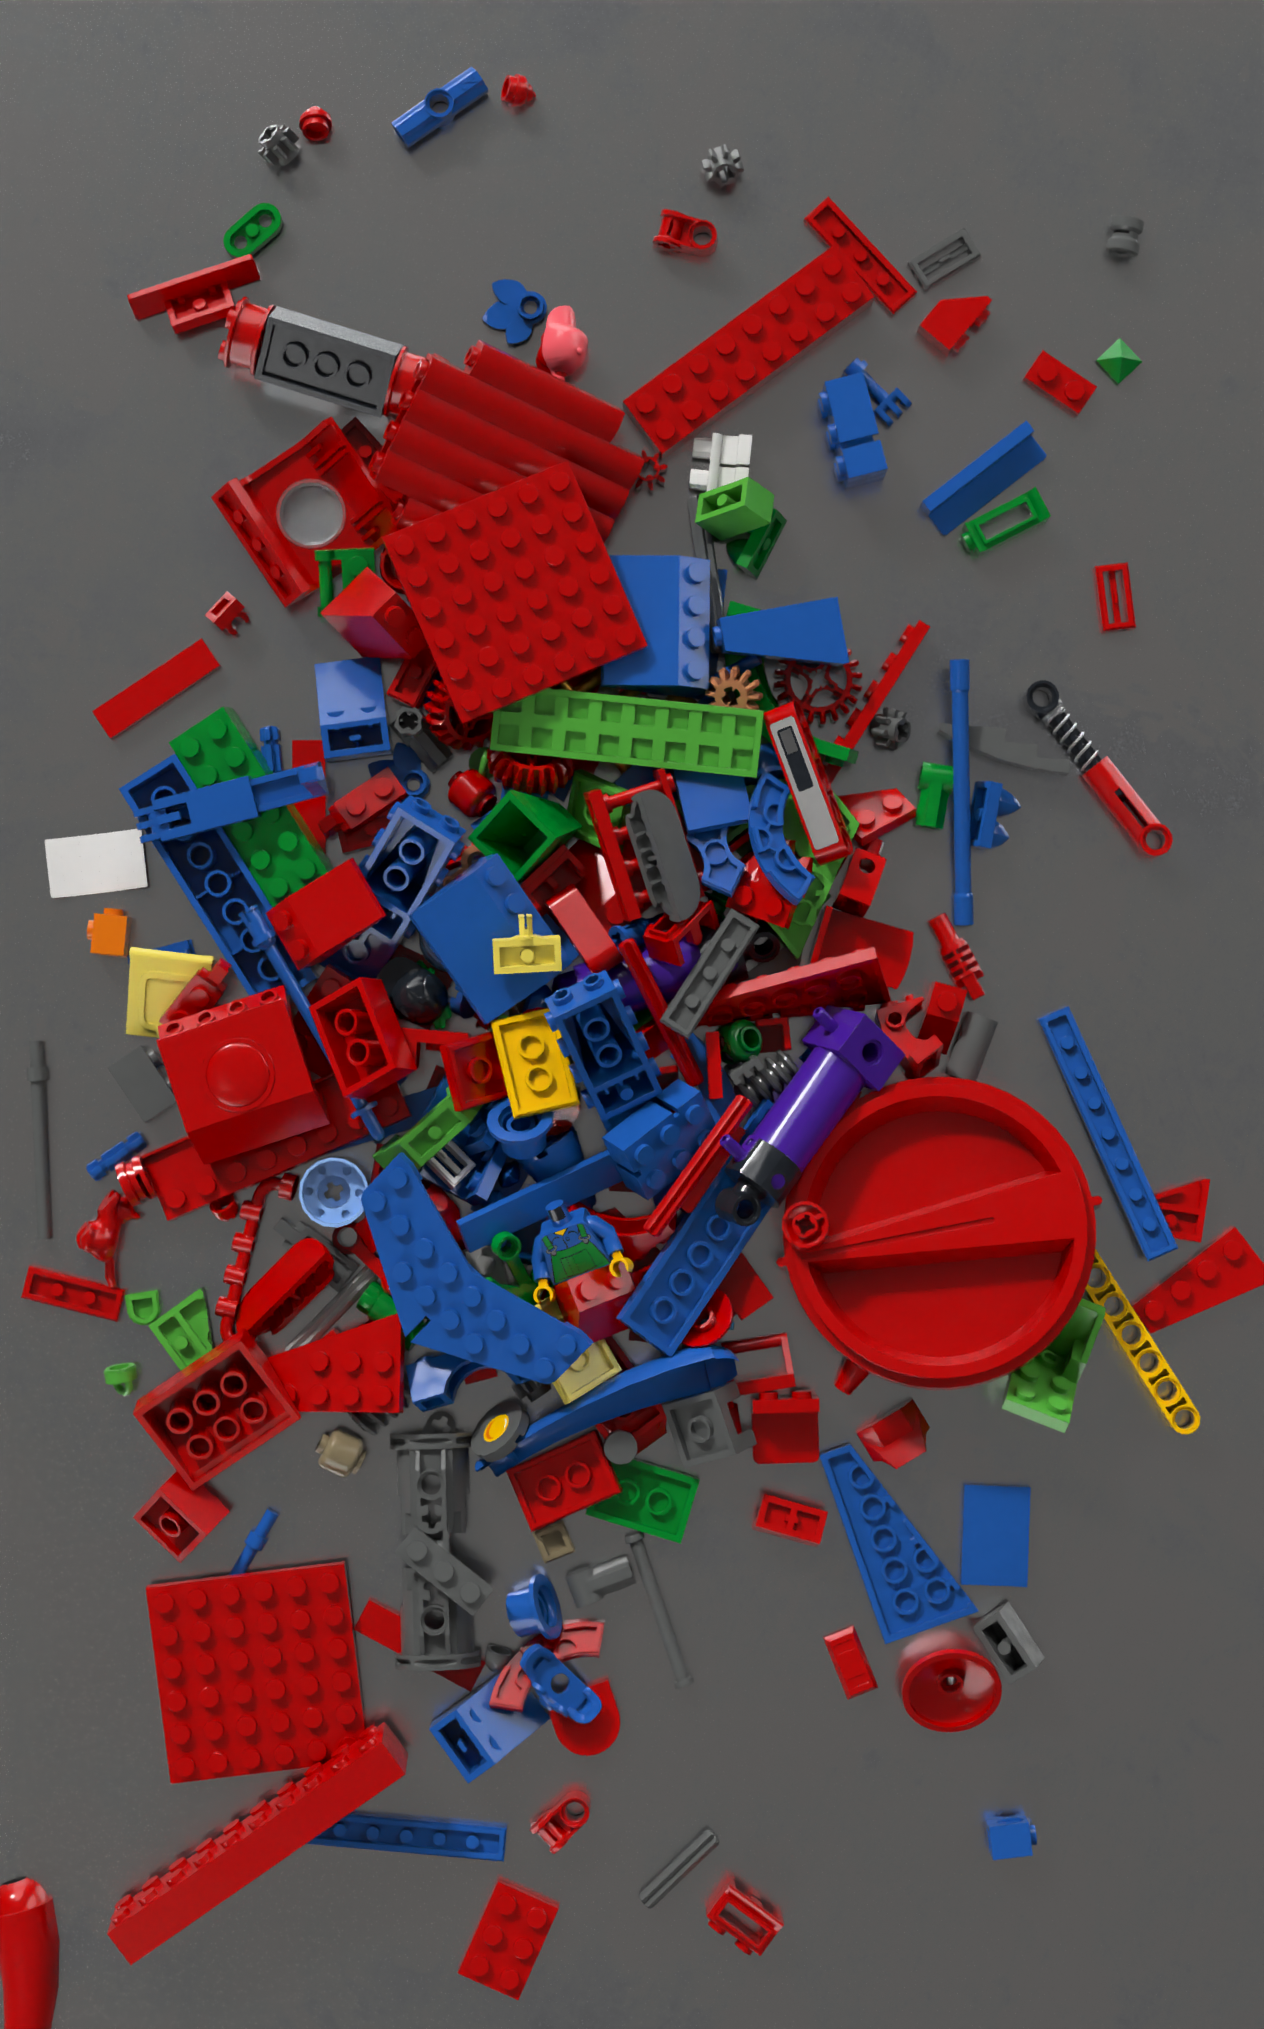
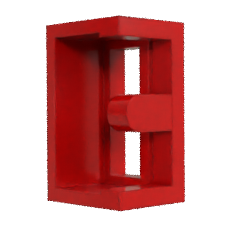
M699 901L695 912L689 918L680 922L669 920L670 916L664 912V915L655 924L652 923L646 927L643 938L650 958L681 967L685 961L679 941L685 936L688 943L699 945L702 941V932L699 925L708 926V928L714 930L720 926L713 901Z
M730 1878L706 1909V1916L710 1919L708 1925L723 1936L726 1932L730 1933L737 1939L735 1945L748 1955H751L754 1951L761 1956L784 1926L782 1916L779 1914L773 1916L762 1908V1903L753 1896L750 1898L735 1887V1882ZM728 1902L766 1930V1933L759 1942L720 1915Z

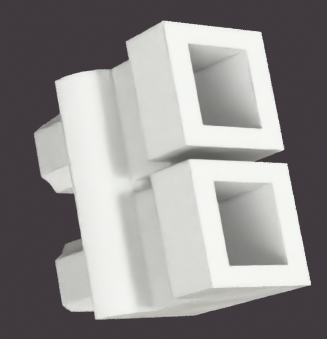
M713 433L712 438H694L692 458L709 459L710 464L709 471L691 469L689 488L700 492H707L748 477L752 435L739 434V436H729Z

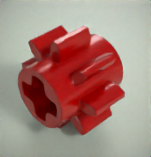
M642 450L641 457L645 459L642 468L647 469L649 465L653 466L654 476L647 475L646 478H643L641 470L637 478L635 490L638 491L642 486L648 487L650 493H653V485L657 482L661 485L665 484V479L660 476V473L667 471L668 466L665 464L659 465V453L649 457Z

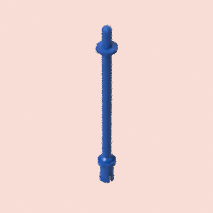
M257 904L247 908L245 912L243 911L238 915L254 939L251 943L254 948L258 947L266 953L330 1063L308 1008L311 1004L275 944L277 932L275 929H270ZM350 1098L356 1108V1111L350 1115L351 1118L354 1119L360 1115L372 1137L377 1141L384 1139L385 1131L372 1111V1108L378 1105V1102L371 1101L368 1103L366 1099Z

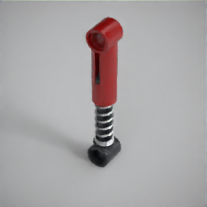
M1046 680L1033 683L1023 696V705L1026 711L1036 716L1039 720L1042 719L1046 726H1051L1054 730L1053 735L1059 736L1061 739L1060 744L1066 745L1068 748L1067 753H1072L1075 757L1074 762H1079L1082 765L1081 771H1086L1082 775L1083 779L1133 840L1138 852L1147 858H1157L1167 853L1173 842L1170 830L1160 823L1110 758L1106 756L1101 759L1098 755L1099 750L1092 748V741H1087L1084 737V732H1080L1077 729V723H1073L1069 719L1070 714H1065V707H1062L1061 703L1063 702L1059 698V691L1056 686ZM1041 690L1047 693L1049 696L1047 706L1041 707L1034 703L1033 693L1035 691ZM1123 802L1128 806V808L1132 811V813L1136 816V818L1140 821V823L1143 825L1144 828H1142V826H1141V825L1138 823V821L1134 818V816H1133V815L1131 814V812L1127 809V807L1123 804ZM1149 832H1155L1160 835L1162 844L1159 849L1154 850L1147 845L1146 837Z

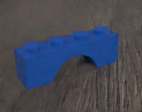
M450 1354L418 1358L415 1363L406 1365L412 1403L422 1412L453 1404L456 1392L465 1378L478 1370L491 1367ZM505 1372L516 1385L531 1381L530 1379Z

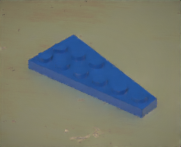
M850 1443L819 1454L885 1644L979 1612Z

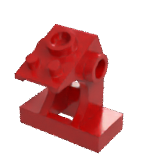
M913 994L905 997V1002L899 1003L895 1000L881 1005L880 1009L876 1010L875 1024L906 1054L900 1064L906 1070L905 1076L907 1079L925 1077L939 1065L943 1043L935 1034L928 1040H921L915 1038L909 1032L906 1023L922 1010V1002L924 1001L923 996L914 998Z

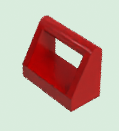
M786 1332L721 1343L722 1347L731 1350L734 1354L782 1346L786 1372L734 1380L733 1378L728 1381H736L740 1396L796 1387Z

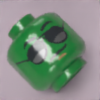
M740 1019L721 1025L716 1030L719 1031L720 1056L724 1063L737 1065L740 1061L742 1063L748 1062L752 1054L756 1057L760 1054L762 1036L759 1029L751 1021Z

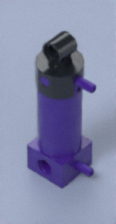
M827 1005L825 1009L823 1007L816 1008L813 1012L816 1022L802 1040L812 1052L755 1131L747 1137L742 1146L729 1134L721 1137L720 1145L733 1156L724 1170L736 1185L734 1188L728 1187L723 1189L716 1198L715 1209L720 1218L740 1226H750L758 1220L761 1214L760 1202L778 1209L802 1176L803 1170L863 1087L880 1091L906 1054L866 1014Z

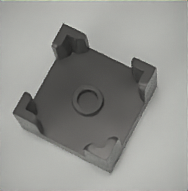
M736 1381L721 1384L707 1392L674 1399L662 1405L684 1468L737 1455L757 1444L752 1429H747L737 1434L727 1403L740 1397Z

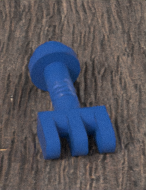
M856 357L843 372L847 376L861 372L864 373L868 392L879 403L873 412L889 428L894 422L886 414V411L889 410L896 418H899L903 412L895 402L898 401L906 409L912 405V402L898 388H895L888 394L864 370L868 363Z

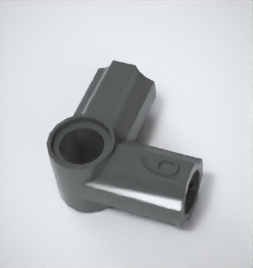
M403 706L395 713L396 720L389 726L407 747H411L418 758L432 773L441 768L454 756L450 749L430 731L431 725L426 722L425 715L419 708H406Z

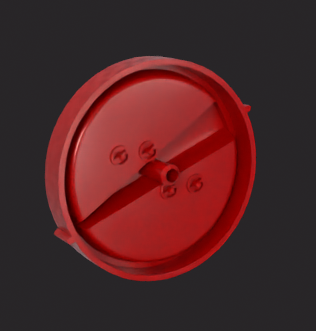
M954 1077L908 1079L884 1086L880 1091H872L854 1101L803 1170L802 1176L787 1195L784 1214L795 1203L801 1201L813 1202L819 1205L827 1215L830 1223L829 1235L819 1248L807 1251L793 1247L783 1234L785 1257L778 1258L776 1263L780 1270H788L799 1302L822 1337L854 1365L888 1382L910 1388L925 1390L971 1388L1005 1377L1027 1365L1040 1355L1069 1323L1080 1304L1089 1282L1096 1246L1094 1210L1100 1208L1102 1198L1100 1196H1091L1088 1181L1082 1167L1062 1135L1042 1114L1026 1102L1006 1091L969 1079Z

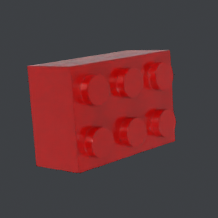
M359 977L308 1007L344 1098L367 1099L417 1070L382 979Z

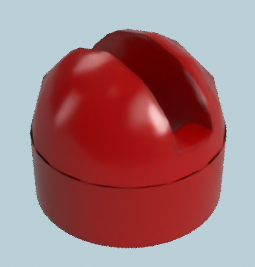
M233 1195L214 1202L209 1206L213 1215L223 1222H228L230 1218H236L239 1210L238 1203Z

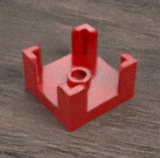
M402 1027V1032L417 1069L420 1064L421 1043L426 1044L425 1050L440 1051L439 1046L472 1036L470 1033Z

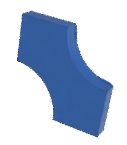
M727 826L687 835L688 844L697 850L704 863L702 885L732 898L745 873L746 865L735 858L728 847L727 834L730 827Z

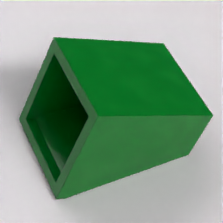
M509 790L470 834L468 839L485 856L498 853L516 881L520 883L526 880L563 844L566 846L583 826L560 803Z

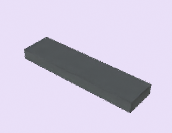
M731 908L661 1017L660 1023L688 1040L760 926Z

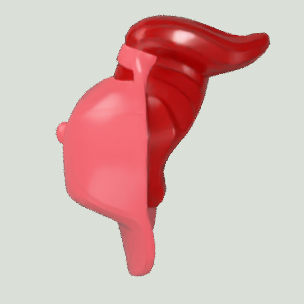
M566 305L556 307L549 313L545 332L541 336V346L536 356L537 368L565 381L566 377L576 372L582 366L588 351V338L585 333L576 328L574 311L570 306Z

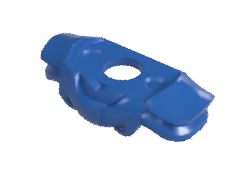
M534 1644L524 1652L520 1666L531 1681V1685L539 1696V1702L549 1711L553 1710L560 1713L566 1718L569 1716L571 1719L582 1724L591 1722L602 1708L599 1697L558 1660L550 1650L540 1644ZM557 1674H564L568 1679V1686L562 1693H555L551 1687V1681Z

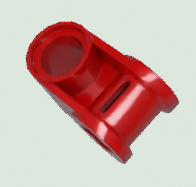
M670 209L661 210L662 222L658 236L653 238V244L666 250L680 251L698 257H708L715 252L718 238L716 228L711 222L687 216ZM699 233H707L712 237L711 241L705 245L697 244L694 238Z
M570 1791L553 1808L546 1811L532 1825L530 1831L532 1834L537 1833L550 1846L549 1851L555 1854L587 1822L591 1809L589 1797L582 1791ZM572 1802L580 1803L584 1807V1812L578 1816L572 1815L568 1812L567 1805Z

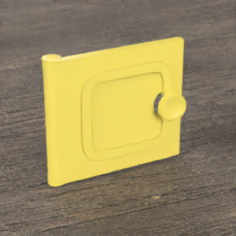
M131 947L129 951L130 969L126 1034L159 1038L158 1026L163 1025L159 1022L161 1016L198 970L204 967L211 971L215 963L214 956Z

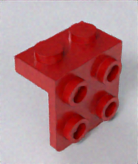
M811 1390L792 1391V1396H778V1391H766L758 1393V1397H751L752 1430L757 1444L753 1446V1460L757 1464L813 1463L818 1461V1412H820V1404L817 1395H812Z

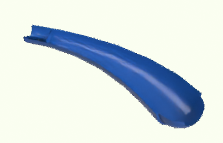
M716 1345L702 1348H682L676 1350L672 1357L663 1354L614 1376L571 1403L564 1404L528 1426L527 1432L523 1437L519 1435L515 1441L518 1445L510 1454L494 1462L480 1459L475 1464V1471H482L489 1466L494 1475L498 1477L529 1456L591 1426L642 1408L709 1391L711 1388L727 1383L738 1375L735 1359L739 1360L731 1350Z

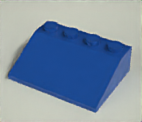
M609 555L648 646L601 666V687L688 698L708 690L710 560L681 555Z
M498 853L479 858L408 915L484 1025L547 984L572 963V960L561 946L562 971L494 975L492 939L511 938L519 935L518 915L524 914L525 927L527 926L526 914L533 915V934L540 936L554 935Z

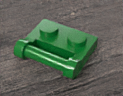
M374 548L314 550L315 561H318L320 606L317 607L318 617H323L320 612L333 601L332 560H341L344 590L366 567L375 573Z

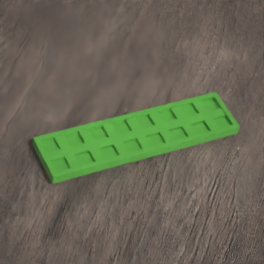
M549 688L494 711L490 750L757 778L764 710Z

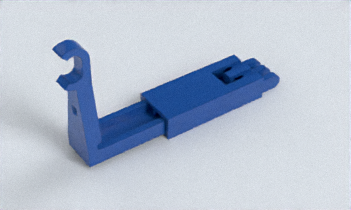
M315 762L254 779L251 776H244L151 801L152 806L134 810L133 815L134 818L148 816V821L136 824L138 831L151 828L152 831L151 834H144L139 837L141 844L159 839L162 842H167L262 817L261 812L329 795L321 762ZM187 807L191 821L170 827L169 822L182 820L181 811L169 814L167 812Z

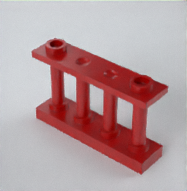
M664 768L652 770L655 781L608 796L607 793L602 795L601 789H594L583 793L625 921L641 918L640 909H643L644 904L650 903L651 900L647 890L639 892L638 889L633 890L629 878L634 876V872L640 871L637 858L629 860L627 857H622L619 846L623 845L624 840L630 839L627 826L618 828L617 825L612 826L609 814L613 813L614 808L632 803V796L645 790H657L666 795L673 803L678 814L672 795L673 792H676L675 783L670 773L666 774ZM695 867L700 884L701 898L705 896L702 889L705 886L701 883L703 872L701 868L696 869Z

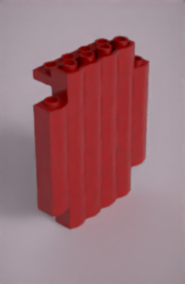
M478 340L476 346L472 345L468 349L464 358V364L466 365L464 370L451 364L446 358L436 353L433 355L428 353L425 360H419L413 372V377L416 379L410 391L406 389L399 400L398 408L401 410L396 420H391L385 429L383 438L386 441L381 451H376L369 463V469L371 470L369 475L374 481L403 494L401 499L397 498L390 511L391 523L396 528L401 530L568 460L603 543H605L614 521L622 510L629 491L637 480L645 461L639 454L612 442L623 421L624 411L481 340Z

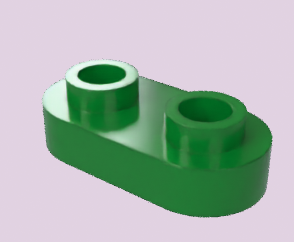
M260 203L254 206L226 231L223 242L227 253L235 259L248 254L254 255L280 232L282 217L279 210L269 203ZM263 218H270L272 220L271 225L268 227H262L260 222ZM240 239L247 241V245L243 249L236 247V242Z

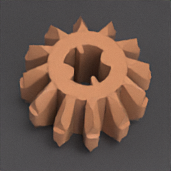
M735 665L730 673L726 668H722L718 671L719 677L712 676L709 679L710 684L714 688L706 690L705 695L715 698V700L708 705L759 709V706L754 701L761 700L763 693L753 691V689L760 685V681L757 679L750 683L748 678L752 674L751 670H746L740 676V668ZM737 689L740 692V696L737 698V701L736 697L731 700L728 693L731 690L735 691Z

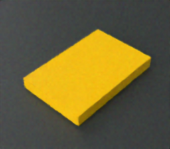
M549 1008L493 1020L490 1023L513 1120L579 1105L574 1078L568 1067L570 1065L569 1058H564L556 1041L562 1036L559 1030L552 1032L544 1016V1013L549 1012Z

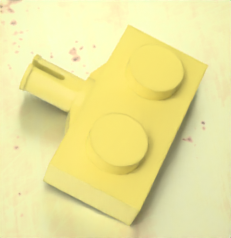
M524 914L518 915L519 935L511 938L492 939L494 975L562 971L560 935L540 936L533 934V915L526 914V927Z

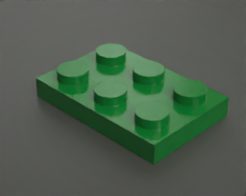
M637 1459L622 1465L611 1462L623 1492L588 1507L585 1515L681 1544L700 1478Z

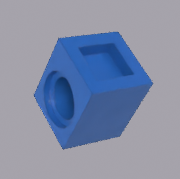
M1026 1816L986 1820L989 1852L993 1860L1033 1856L1032 1845H1037L1035 1825H1029Z

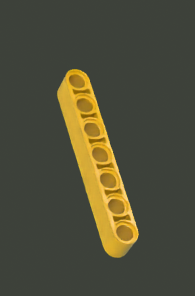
M1095 1249L1092 1269L1098 1268L1101 1271L1102 1281L1095 1287L1087 1284L1084 1291L1090 1302L1103 1307L1108 1298L1117 1297L1119 1299L1120 1308L1118 1312L1113 1315H1108L1105 1312L1103 1319L1105 1326L1171 1429L1180 1434L1195 1432L1200 1425L1198 1410ZM1134 1325L1138 1331L1137 1338L1133 1342L1126 1343L1122 1338V1331L1126 1326ZM1152 1353L1155 1357V1365L1151 1370L1143 1371L1140 1367V1359L1144 1354ZM1170 1381L1173 1386L1172 1395L1166 1399H1161L1157 1393L1158 1387L1162 1382ZM1181 1410H1188L1191 1415L1190 1422L1184 1427H1178L1175 1422L1176 1414Z

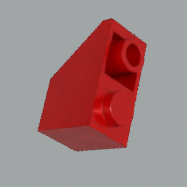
M988 296L940 300L920 323L917 333L946 357L953 350L959 353L970 339L967 335L969 330L974 325L980 328L991 315L988 308L992 299Z

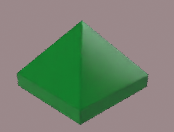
M1121 338L1096 360L1101 368L1118 385L1142 363L1140 358Z

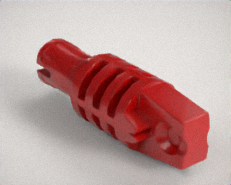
M946 913L928 921L942 947L939 949V954L958 988L966 986L973 1000L984 996L985 992L978 980L984 976V973L966 939L958 937Z

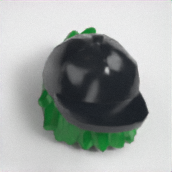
M395 957L382 967L376 979H382L394 1012L399 1015L400 1019H405L415 1025L433 1024L436 1030L445 1028L447 1019L449 1020L452 1017L451 1009L448 1005L449 997L446 986L435 975L433 968L428 969L423 961L419 960L415 963L406 957Z

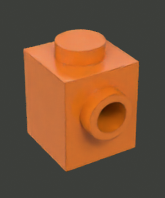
M104 908L103 914L94 913V920H89L87 926V940H92L90 953L120 957L128 956L132 918L123 916L124 910Z

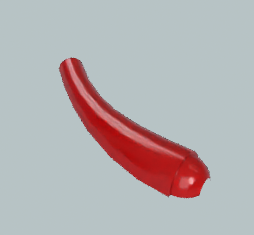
M29 1878L0 1886V1973L3 1986L4 2029H51L59 1988L60 1939L53 1898L49 1899L42 1886Z

